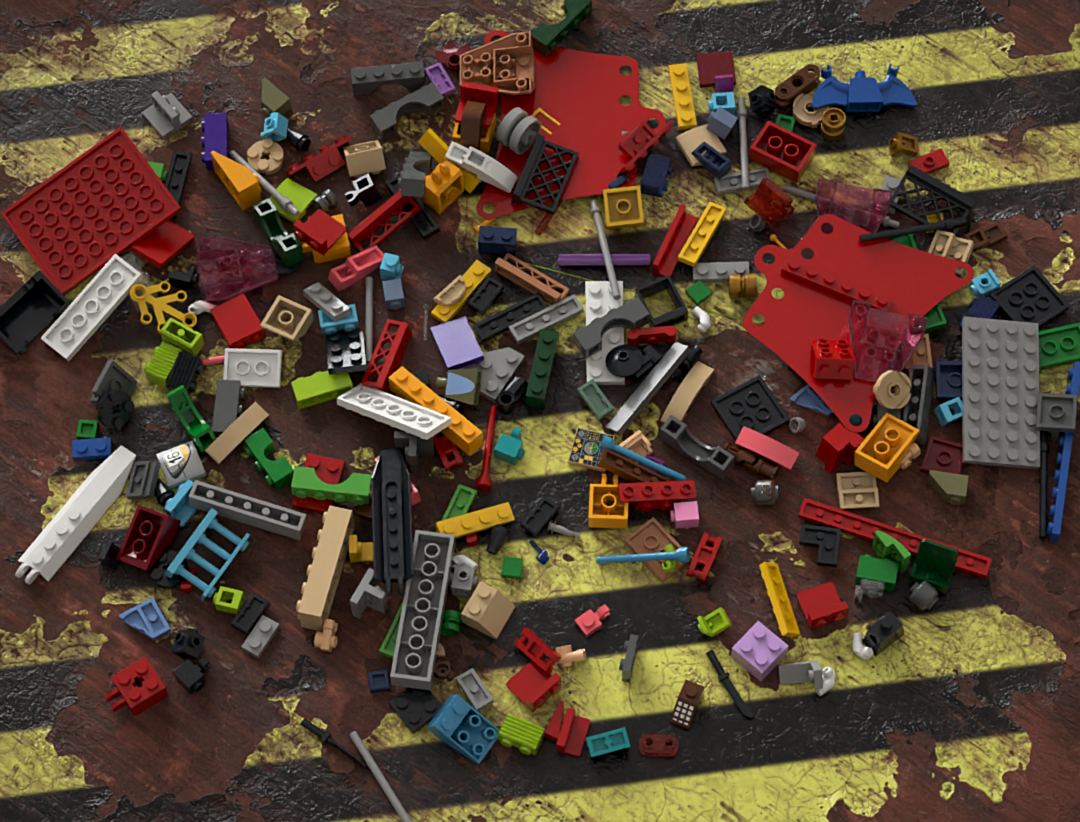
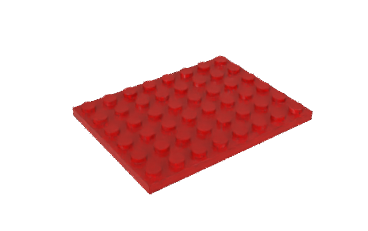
M120 126L1 212V215L45 277L65 296L102 269L114 254L120 256L131 248L135 242L142 240L182 211V208Z

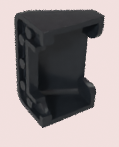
M40 270L0 307V343L15 355L17 353L22 355L29 348L27 344L58 315L60 316L70 304V301Z

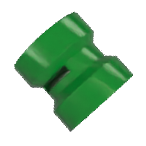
M454 610L444 611L441 627L442 634L448 636L459 635L460 612Z

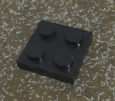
M407 688L389 701L390 707L412 734L427 725L442 706L430 690Z

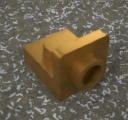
M899 132L889 141L890 156L894 157L900 152L915 157L918 154V138Z

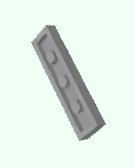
M574 294L509 326L508 329L518 345L538 335L540 329L549 330L583 313L584 308Z

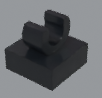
M106 542L101 547L102 552L100 556H97V559L105 563L109 568L116 569L120 561L116 559L120 548L113 542Z

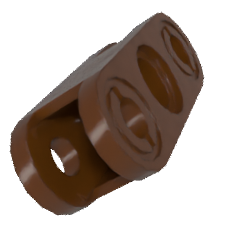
M808 64L780 83L775 88L774 93L777 107L786 109L793 104L797 96L802 93L804 95L814 90L820 81L821 72L819 67Z

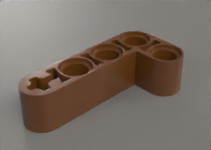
M467 101L462 114L460 145L468 149L471 146L480 151L486 103Z

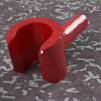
M476 533L466 535L468 547L478 544Z
M191 567L190 573L194 575L196 568ZM188 580L181 581L182 593L193 591V584Z

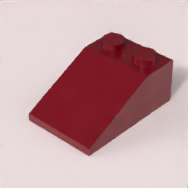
M138 504L116 559L149 571L173 541L181 521Z

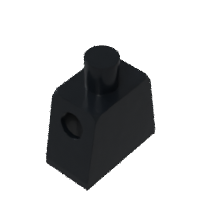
M888 612L868 628L863 644L866 647L872 648L873 654L876 657L904 635L903 625L891 612Z

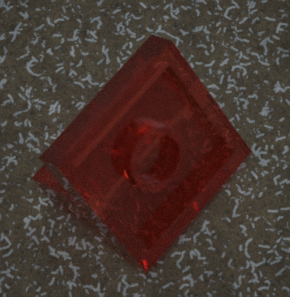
M767 177L761 180L756 192L746 197L744 201L750 209L770 226L790 216L795 210L791 205L793 199Z

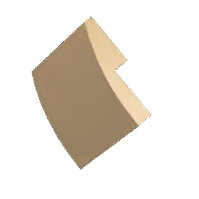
M708 124L688 130L675 138L692 167L702 165L692 155V152L703 142H706L724 156L727 152L718 136L706 129Z
M937 230L928 253L967 263L975 244L971 240L956 237L954 233ZM959 267L955 269V275L962 277L965 268Z
M868 472L836 473L840 510L879 507V495L875 476Z

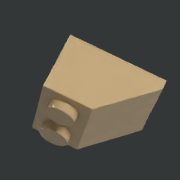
M378 140L342 147L350 177L359 178L364 176L365 173L370 172L371 174H378L386 169L382 147Z
M278 295L260 326L289 340L296 341L306 334L312 324V310Z
M480 581L461 613L462 623L497 640L516 607L500 591Z

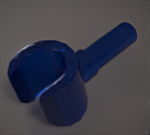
M531 540L529 542L530 545L538 553L536 556L537 561L544 565L549 560L548 552L545 549L539 548Z

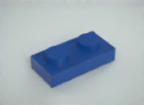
M111 437L72 440L73 461L108 458L112 454Z

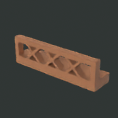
M509 253L503 259L499 257L495 261V272L532 294L539 292L543 300L551 305L564 300L570 292L569 288ZM508 260L515 263L516 267L508 263ZM523 271H529L531 273V276ZM539 280H544L547 283V285L540 282ZM554 289H559V290H561V291H562V294L559 293V292H557V291L554 290Z

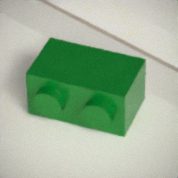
M860 555L855 584L894 591L899 562H895L890 558L878 559L872 555Z

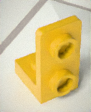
M349 535L350 562H374L373 542L361 543L358 542L357 535Z

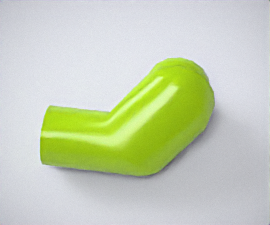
M673 544L664 547L665 552H675ZM676 559L665 560L662 563V569L665 572H672L679 561H676Z

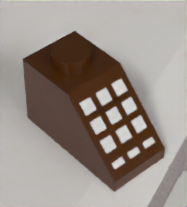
M685 680L670 723L689 730L704 696V686Z

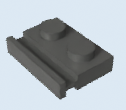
M159 461L133 463L126 497L129 500L146 499V497L153 498L161 465Z
M630 634L629 641L625 640L623 652H626L625 659L621 658L619 670L622 671L623 682L630 683L638 649V635Z

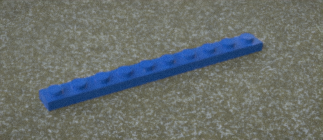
M1075 361L1073 368H1069L1067 379H1071L1070 385L1067 384L1065 394L1077 395L1078 401L1080 362ZM1064 432L1063 436L1060 435L1058 447H1062L1061 453L1058 452L1056 464L1060 465L1059 470H1056L1054 475L1057 487H1053L1052 499H1055L1054 505L1051 504L1049 516L1053 518L1052 522L1048 523L1047 534H1050L1049 541L1058 542L1061 531L1073 439L1072 432Z

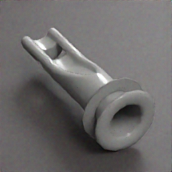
M552 520L550 521L547 532L550 530L552 531L551 533L554 531L569 537L575 536V539L580 538V533L557 525L556 521L555 523H552Z

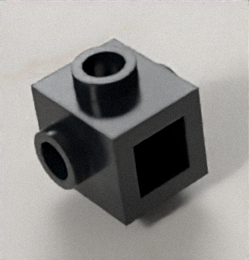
M760 85L748 93L752 112L765 117L777 109L774 90Z
M193 628L180 630L175 635L171 653L185 661L187 659H198L203 649L205 637L198 634V631Z

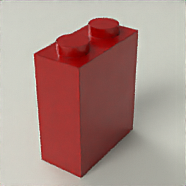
M244 293L210 309L212 319L229 348L244 349L246 346L258 343L266 337L264 328L260 326L261 322Z

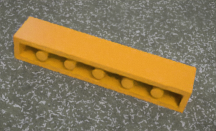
M403 366L388 377L390 391L399 398L451 417V425L440 432L469 456L484 445L483 432Z

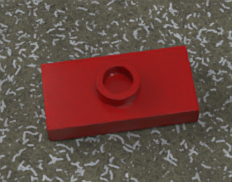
M938 149L908 161V166L911 164L921 171L930 174L948 167L950 162L942 149Z

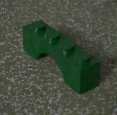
M564 0V13L566 17L557 24H540L531 33L533 48L545 56L554 52L563 40L565 41L574 29H577L585 18L591 15L592 0Z
M268 198L252 205L255 222L285 265L289 267L303 261L302 244L294 233L290 235L287 233L280 220L278 210Z
M540 329L526 392V406L545 409L552 366L559 346V332Z

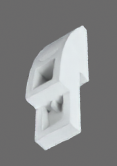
M452 141L444 157L445 160H449L451 163L477 174L476 178L508 193L511 192L517 180V176L507 167L471 146L468 149Z

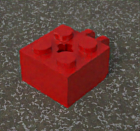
M145 656L111 676L116 688L106 694L104 699L109 702L122 696L121 699L111 705V710L115 712L127 705L133 715H138L169 695L165 685Z

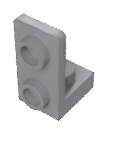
M818 660L778 666L781 685L812 682L815 689H823L822 669Z

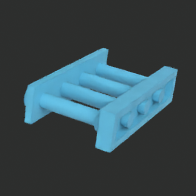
M213 508L210 509L165 572V575L169 578L174 574H179L204 592L200 598L202 601L206 596L210 598L216 590L214 587L216 582L239 550L243 552L250 543L247 541L250 534L246 533L243 539H241L218 523L215 518L218 512ZM213 528L236 544L237 547L233 553L229 554L209 540L206 534H204L206 529ZM195 544H203L226 560L223 567L219 570L196 554L193 549ZM185 558L193 560L215 576L210 585H207L183 568L182 562Z

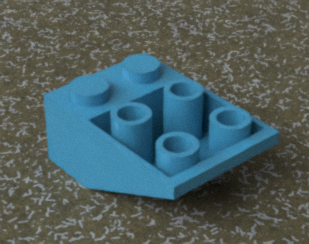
M457 694L448 696L426 726L441 741L477 764H480L498 739L500 731Z

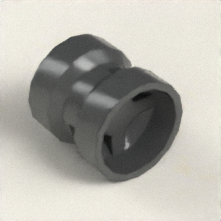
M326 189L320 197L317 196L312 200L316 209H320L325 213L329 211L330 207L338 204V199L329 189Z

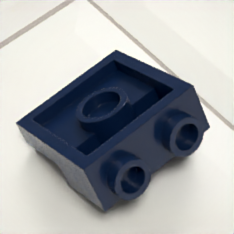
M949 359L936 361L934 365L936 400H952L957 397L962 400V359L958 361H950Z

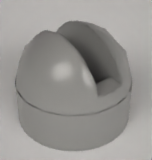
M793 417L789 421V428L793 433L802 432L806 427V422L803 418Z

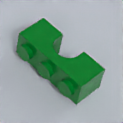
M264 428L244 439L245 447L243 449L249 458L252 456L255 460V467L259 472L263 471L265 474L264 479L269 486L273 485L277 491L292 481L294 469L284 456L275 461L267 459V456L275 451L273 440Z

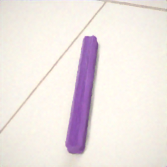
M560 254L558 256L559 265H605L603 254ZM610 254L613 265H650L651 263L650 254Z

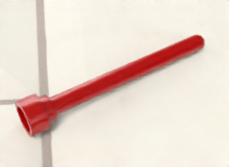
M495 406L489 408L482 472L476 481V488L480 491H489L492 486L489 471L497 413Z

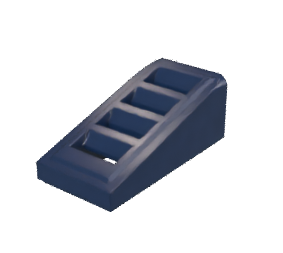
M706 142L700 144L692 152V155L719 180L731 170L732 161Z

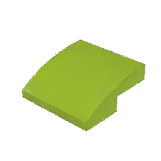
M286 178L276 190L284 197L289 198L293 202V206L300 211L298 217H294L288 210L285 211L272 195L269 199L278 210L280 216L295 223L306 215V209L313 204L312 200L318 194L289 178Z

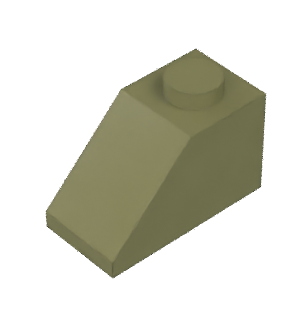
M264 77L262 79V112L266 117H270V114L273 112L280 113L283 116L291 109L290 98Z
M930 470L927 482L943 501L949 502L952 505H964L969 476Z

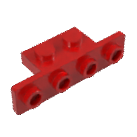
M670 120L657 133L645 121L641 122L618 145L630 159L619 172L621 174L626 170L630 172L636 166L634 162L638 158L642 160L648 154L646 150L649 147L654 148L660 142L658 138L661 135L666 136L672 130L670 126L674 121Z
M342 135L334 140L336 144L331 147L327 144L319 149V154L314 156L312 153L303 158L304 163L299 165L297 162L288 167L289 171L285 174L290 176L305 167L313 182L320 180L346 164L337 147L351 140V136L345 138Z
M693 480L618 484L620 503H634L635 510H642L643 512L653 509L667 511L674 507V503L677 500H695L697 497Z

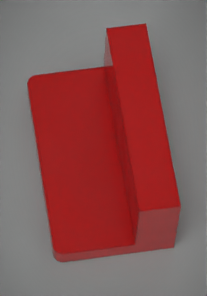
M567 708L556 744L557 752L580 757L589 729L590 719L576 716L574 709Z

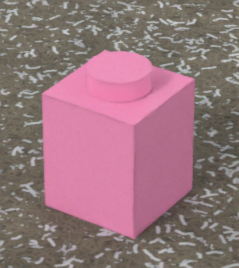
M697 501L674 503L673 510H670L671 522H675V529L699 527Z

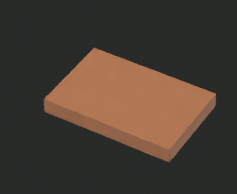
M654 517L624 539L625 545L634 554L665 552L664 547L669 544H673L675 551L682 547ZM665 560L642 561L661 583H664L688 564L680 563L679 561L672 572H665L662 569V563Z

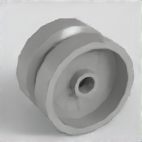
M516 107L500 123L496 140L505 147L509 146V149L516 154L522 155L536 141L541 130V122L533 116H528L526 111Z

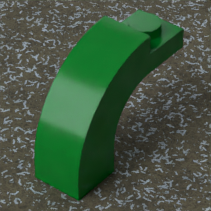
M181 385L167 393L166 396L181 426L194 445L203 452L216 440V437L211 427L206 424L196 410L185 387Z

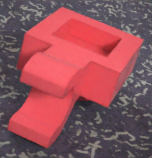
M606 604L602 605L595 613L590 609L575 619V624L587 638L603 627L600 621L610 615V610Z

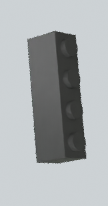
M910 365L908 378L912 386L910 387L911 398L904 407L903 421L919 429V434L914 441L916 444H926L935 376L929 365Z

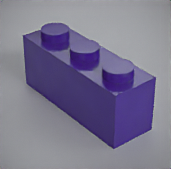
M226 112L204 114V121H201L202 132H205V136L201 137L202 148L205 147V152H202L201 156L202 163L206 164L207 170H214L210 152L215 151L229 158L228 118Z

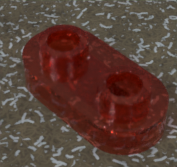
M644 734L639 739V750L648 756H673L679 750V741L673 735ZM651 741L652 745L648 746L645 742ZM671 742L673 745L669 747L665 743Z

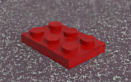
M307 453L304 467L314 468L317 477L321 481L334 485L340 484L345 461ZM295 496L292 506L293 508L324 514V512H328L329 505H334V500L325 499L321 501L312 497L298 498Z

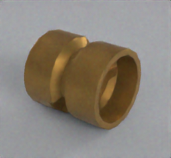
M829 108L822 115L820 133L828 141H837L844 134L846 115L841 109Z
M755 273L744 274L743 277L740 274H729L730 299L740 298L742 295L745 298H756L757 284Z

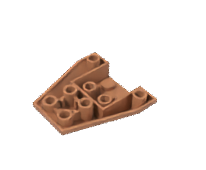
M531 31L512 33L461 54L460 87L463 81L498 87V93L522 95L532 93L535 89V55Z

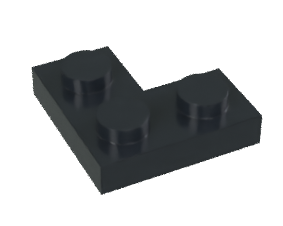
M802 524L799 545L819 547L817 565L837 567L841 529Z

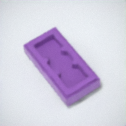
M440 62L424 69L429 82H433L443 98L456 93L455 86Z

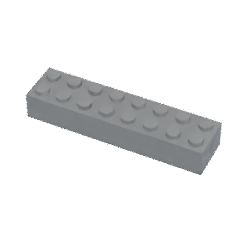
M415 530L413 542L414 576L406 582L390 674L391 685L431 690L455 549V535Z

